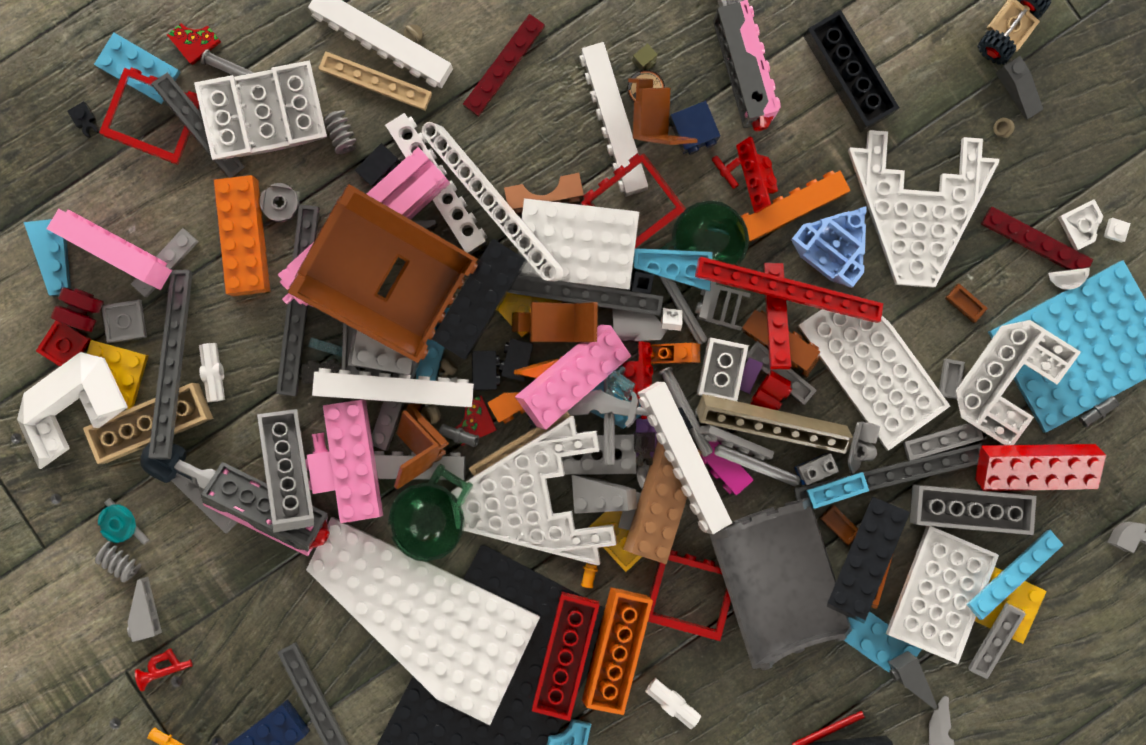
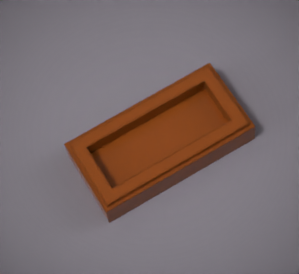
M957 284L945 297L948 302L972 323H976L988 309L961 284Z
M831 505L819 518L847 546L855 539L858 528L836 506Z

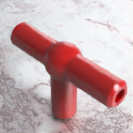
M717 155L714 156L712 162L720 171V175L727 180L733 189L738 187V182L730 172L741 164V160L735 158L725 166Z

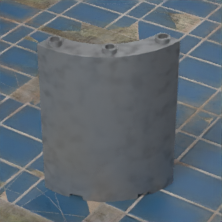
M809 498L785 503V506L777 508L778 510L771 507L732 521L733 525L728 528L726 526L715 534H710L753 669H770L774 663L791 653H800L806 647L830 640H845L852 631L848 616L827 607L828 600L836 584V579Z

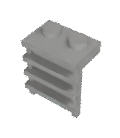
M711 281L710 291L703 289L700 291L702 298L701 302H698L696 306V319L741 331L742 327L735 325L742 296L750 298L751 294L716 285V282ZM720 290L726 291L720 319L715 320L713 315ZM731 293L737 294L731 322L726 323L724 319Z

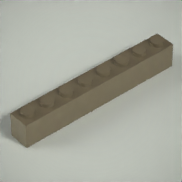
M702 394L696 410L700 423L843 454L847 453L853 440V436L846 425Z

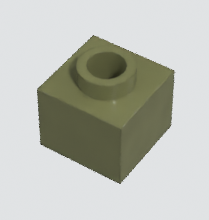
M647 43L633 55L632 62L640 71L650 70L655 66L658 54Z

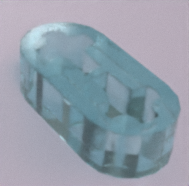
M314 338L310 339L308 347L342 357L341 346Z

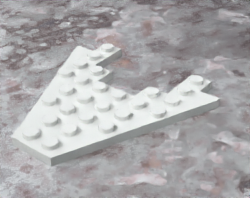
M869 130L867 132L866 149L849 148L848 153L895 285L936 287L999 163V159L982 158L983 139L964 137L961 139L959 175L941 174L939 192L904 189L905 170L886 169L888 131Z
M570 416L453 489L450 493L458 529L586 563L600 565L601 560L598 548L617 544L614 525L575 529L572 511L553 513L546 478L565 475L562 457L599 452L597 431L577 433L574 416Z

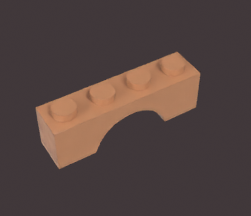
M579 173L560 176L556 189L547 195L532 194L523 184L504 188L507 203L517 215H521L523 212L524 198L559 203L569 202V204L581 202L580 199L584 198Z

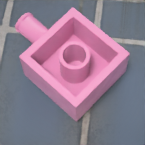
M324 433L312 434L315 452L307 455V459H305L306 470L310 473V478L308 479L309 489L312 490L313 494L335 490L330 451L326 450Z

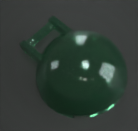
M719 201L698 202L680 214L673 225L672 240L658 248V250H667L674 246V250L713 252L712 260L739 266L746 256L749 245L748 229L740 214L729 205Z
M439 464L428 483L409 486L399 493L392 503L388 518V525L391 524L393 533L391 538L398 549L406 556L423 562L442 559L451 553L460 542L464 533L465 518L462 505L473 488V484L471 482L466 483L446 470L443 464ZM440 476L463 489L458 499L448 489L436 484Z

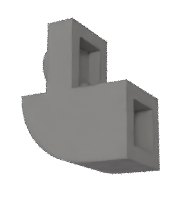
M1123 522L1115 527L1107 543L1123 551L1134 553L1139 542L1146 545V525L1136 522Z

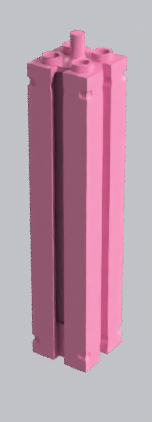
M417 147L412 155L406 157L373 187L367 195L411 220L441 193V190L446 188L450 182L423 151ZM313 243L295 258L285 270L283 269L278 274L282 279L280 283L287 290L295 279V275ZM289 293L282 298L287 305L293 299L299 304L309 305Z

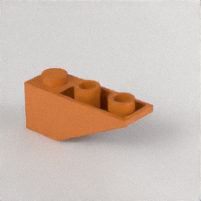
M651 344L653 350L651 364L701 363L700 344Z
M520 392L503 393L487 402L499 423L503 421L506 424L514 419V414L519 411L521 414L526 412L515 398Z

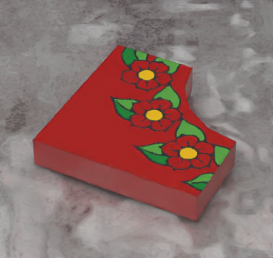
M180 23L167 34L191 65L202 58L205 50L211 51L221 43L209 26L202 29H190Z
M482 395L472 399V407H465L464 419L455 427L478 435L479 438L497 431Z

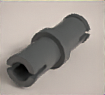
M1110 396L1101 404H1096L1091 411L1079 417V420L1083 426L1088 428L1098 419L1105 418L1107 413L1120 404L1115 397Z
M442 424L439 430L442 436L453 439L456 443L462 442L476 447L479 441L478 435L465 432L462 428L457 429Z

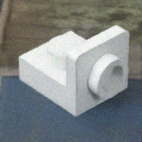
M663 308L660 321L662 329L681 331L682 310Z

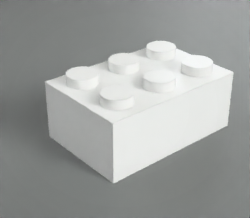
M709 338L696 395L702 396V394L737 401L749 345Z

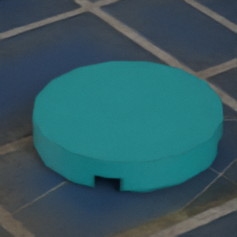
M113 504L103 509L98 517V526L101 528L100 532L108 541L113 543L124 542L131 538L135 532V518L132 512L125 506Z

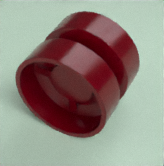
M62 287L58 299L68 304V306H55L50 318L63 324L92 332L96 320L87 315V312L100 313L104 301L94 298L93 294L77 288L72 290Z

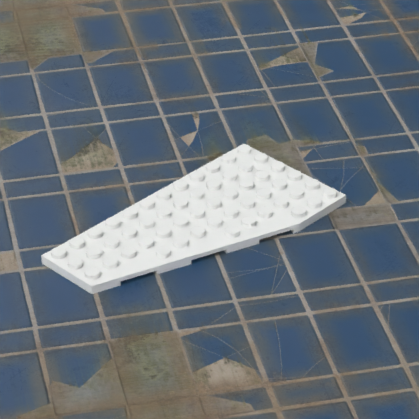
M331 517L328 523L329 537L324 545L316 548L306 570L437 700L490 725L540 616L347 523H340V520L335 517Z

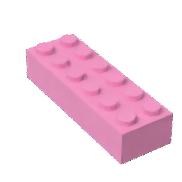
M58 209L47 227L49 231L159 290L162 289L172 272L171 269L166 267L168 263L70 210L64 212Z
M600 325L597 327V342H579L517 394L515 398L536 427L546 430L628 360L631 355L611 325Z
M366 400L324 405L323 411L340 523L383 516Z

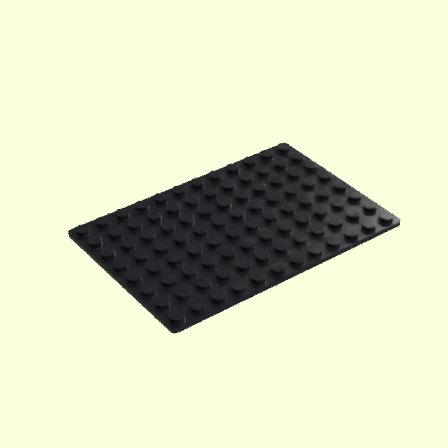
M481 545L463 580L540 616L491 724L488 725L437 700L413 676L377 745H547L549 735H557L564 720L533 712L532 705L561 591L581 597L584 596L486 545ZM599 605L578 692L591 666L605 607Z

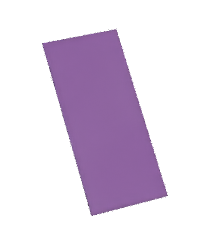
M750 357L748 358L744 367L740 390L750 394L763 363Z

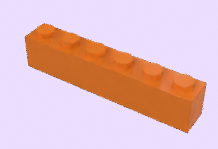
M832 170L823 175L824 179L820 181L814 179L806 184V188L800 190L798 187L790 191L789 196L785 198L780 196L772 201L773 204L760 212L751 215L745 213L738 217L739 221L735 225L745 245L849 193L851 190L842 172L834 173Z

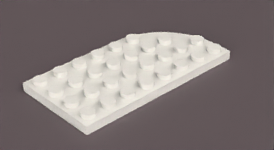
M822 309L797 326L808 342H812L819 347L820 359L863 419L868 423L880 426L878 439L887 451L950 407L947 400L895 328L883 316L881 317V322L874 323Z

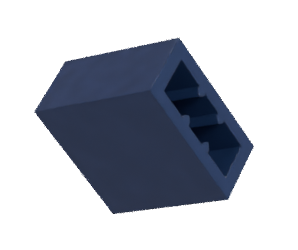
M706 101L670 115L669 121L675 136L698 139L697 143L679 144L683 154L689 153L691 155L698 152L699 148L703 146L708 148L717 144L720 133Z

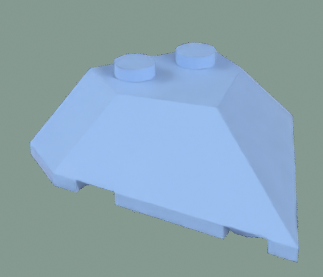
M866 206L854 211L830 216L820 221L803 224L791 239L800 257L830 281L852 288L864 273L863 255L865 254L866 224L864 223Z

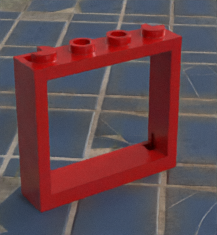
M132 67L130 70L124 68L99 133L104 137L178 165L190 136V131L185 125L174 154L110 129L129 77L149 86H152V82L158 79L152 75L150 77L141 75L142 72ZM191 91L185 93L196 108L200 110L197 94Z
M637 153L628 160L630 162L628 166L624 168L621 165L613 172L615 174L614 177L610 180L607 177L598 184L600 188L595 192L592 189L583 196L585 199L581 202L582 205L596 207L592 202L594 199L642 162L675 205V208L638 235L635 248L686 210L644 153L640 156Z
M670 551L668 558L670 561L722 575L721 568L715 565V561L704 559L702 562L696 560V556L685 554L684 557L677 555L678 551ZM658 562L649 595L653 603L648 622L720 641L731 602L727 588L716 629L655 613L653 611L666 565Z

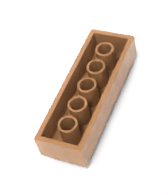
M657 441L623 550L667 564L687 497L682 492L680 480L673 473L674 467L672 463L665 457L663 445Z

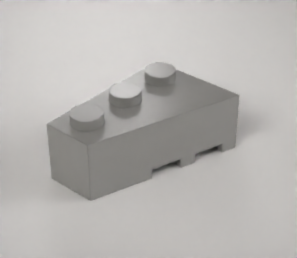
M354 329L348 360L349 366L398 375H410L411 359Z
M572 474L574 513L637 509L636 489L603 481L602 479L593 478L585 474Z

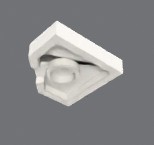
M1095 199L1058 217L1074 250L1077 251L1096 241L1097 229L1102 222L1103 215Z

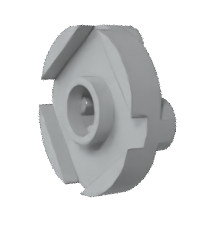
M283 183L270 185L271 187L264 190L260 196L261 210L269 219L275 222L292 220L299 209L297 193ZM279 198H282L284 205L278 208L275 201H279Z

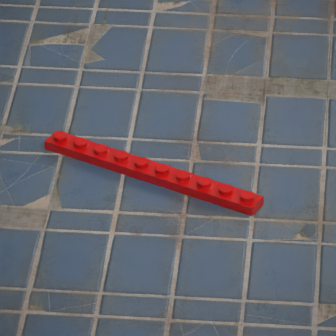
M705 257L698 258L695 274L697 278L874 323L881 322L884 303Z

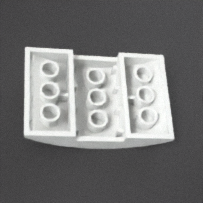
M310 60L273 67L272 70L236 77L231 75L194 83L212 160L267 153L307 144L327 137Z

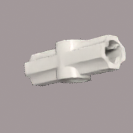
M217 343L199 345L202 364L200 366V377L205 385L207 402L225 400L222 381L224 379V368L219 360Z
M657 678L650 682L645 692L661 704L660 706L669 715L675 716L690 729L697 725L701 715L690 707L683 697L674 690L671 691Z

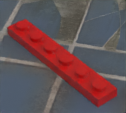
M764 263L763 272L784 278L783 263ZM765 295L770 369H790L791 357L786 300Z

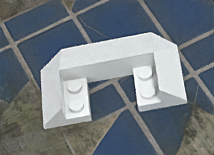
M1031 320L1001 326L956 389L961 418L1002 444L1014 445L1034 418L1001 397L1021 367L1025 364L1058 385L1081 352Z
M79 352L23 394L17 421L39 469H42L70 449L55 415L80 398L93 428H100L128 408L105 358Z

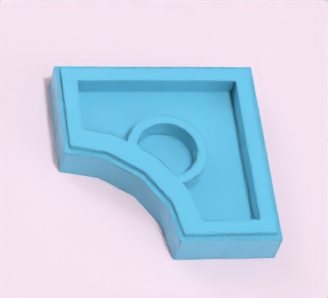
M571 719L569 726L564 732L558 735H549L547 745H587L591 723Z

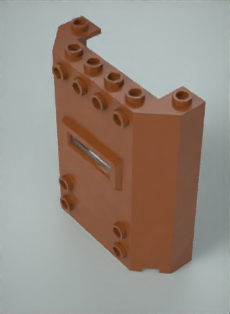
M348 184L299 267L295 279L288 289V293L419 363L420 359H425L429 351L426 342L428 339L431 340L436 332L434 329L438 322L441 323L446 314L444 310L447 305L450 306L453 303L456 289H460L464 284V275L473 274L478 266L476 261L478 259ZM399 257L406 262L384 298L377 293Z

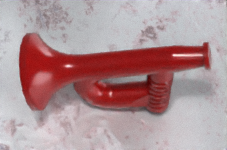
M170 648L150 659L147 665L148 672H143L140 669L135 670L137 686L143 692L152 680L188 667H193L192 661L189 659V661L179 662ZM168 659L172 664L162 669H156L157 663Z

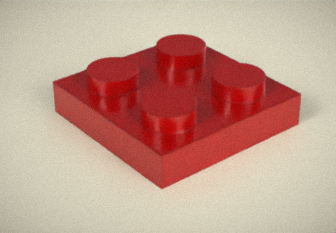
M55 320L36 349V352L56 365L62 366L79 352L84 353L92 339L73 327Z

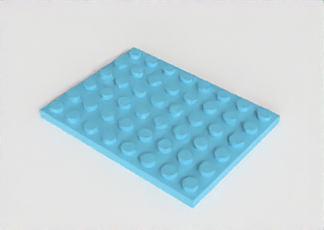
M1124 260L1089 277L1080 287L1071 290L1067 289L988 332L992 339L1003 325L1031 320L1081 352L1058 385L1025 364L1014 377V381L1043 433L1093 408L1096 404L1104 402L1110 396H1115L1146 379V300Z

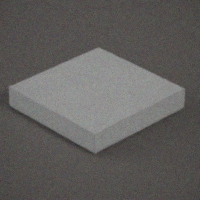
M142 300L102 305L107 343L147 338Z

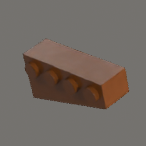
M755 310L742 327V331L764 347L768 346L766 312ZM789 332L791 367L803 370L801 374L807 378L820 360L819 347L812 342L806 343L803 341V337L797 332Z

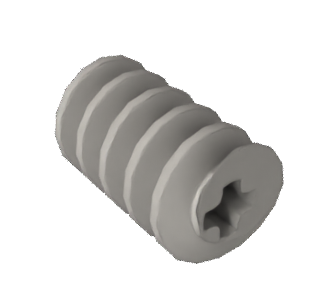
M344 110L331 112L324 117V125L327 126L326 130L330 133L329 138L333 140L332 145L336 147V154H344L356 149V146L352 145L357 141L356 138L350 139L354 135L353 131L347 132L351 125L344 124L348 121V118H342L346 113Z
M109 541L99 550L95 563L101 564L103 569L108 568V572L114 573L116 578L120 577L121 582H127L140 570L141 563L134 566L135 559L128 562L130 555L127 554L121 557L124 551L120 550L116 553L117 546H113L110 549L111 542Z

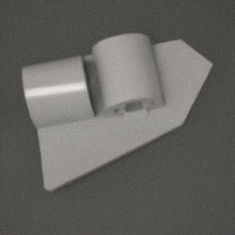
M612 308L613 329L621 341L648 342L661 340L667 332V329H662V323L654 314Z
M857 422L848 459L851 474H854L860 468L861 461H871L876 458L877 449L871 443L877 442L880 430L879 425Z

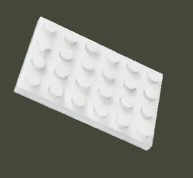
M524 198L522 221L562 267L563 276L559 281L630 290L640 212ZM529 239L525 241L526 248L530 244ZM541 253L537 256L538 263L542 259ZM528 261L519 274L541 278ZM553 268L549 270L550 277L554 274Z
M926 526L885 634L958 664L976 615L966 604L988 585L999 555L935 527Z

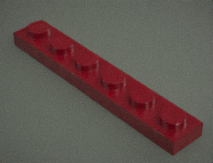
M531 14L527 16L464 101L463 106L476 116H480L545 28V24Z
M994 207L988 209L981 225L1067 270L1090 268L1094 260Z

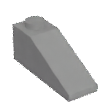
M148 576L138 579L135 587L127 632L132 642L162 633Z

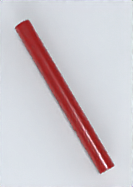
M859 711L791 744L808 745L865 718L862 711Z

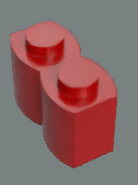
M771 370L755 392L750 404L779 410L782 405L780 401L783 397L787 398L792 391V388H790L791 381Z

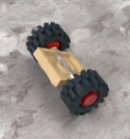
M1007 0L988 25L987 29L989 31L978 43L977 48H979V52H982L981 55L983 57L986 56L987 60H992V63L997 62L998 65L1007 63L1040 22L1038 19L1042 17L1051 5V0Z

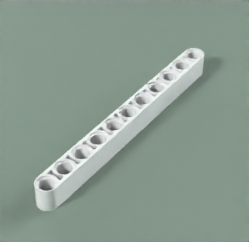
M433 122L425 123L422 127L423 137L541 278L547 281H559L563 276L562 267L444 127ZM470 169V175L467 177L466 173ZM481 183L482 188L480 191H478V186ZM493 197L494 201L490 205V199ZM503 211H505L506 214L504 219L501 218V214ZM515 225H517L518 229L517 232L514 234L513 228ZM529 239L530 244L526 248L525 241ZM541 253L542 259L538 263L537 256ZM551 268L554 269V274L552 277H550L549 270Z

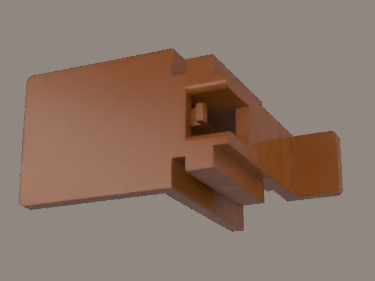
M628 78V82L636 83L633 139L667 145L697 143L698 139L668 135L671 88H653V79Z
M531 302V313H512V332H531L530 342H597L598 303Z
M411 403L407 406V410L402 412L397 435L416 456L400 466L394 485L396 489H399L431 468L434 462L436 463L441 460L442 456L446 454L443 448L449 445L447 440L419 412L422 404Z

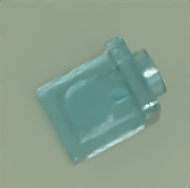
M622 366L618 371L614 370L611 373L608 389L627 401L631 397L636 384L623 376L626 368Z

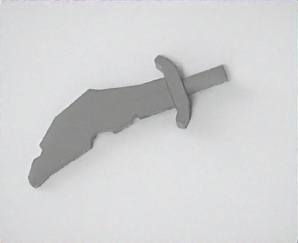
M601 389L590 391L568 410L570 416L588 415L592 410H597L600 414L612 412L613 414L628 416V420L625 422L627 427L634 423L637 415L649 416L646 409L638 407L639 400L635 392L631 393L632 400L630 402L611 396Z
M947 696L941 698L938 703V709L934 710L930 719L929 745H954V740L948 735L951 729L949 697Z

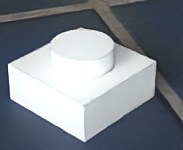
M1110 218L1104 237L1121 243L1125 242L1131 223Z

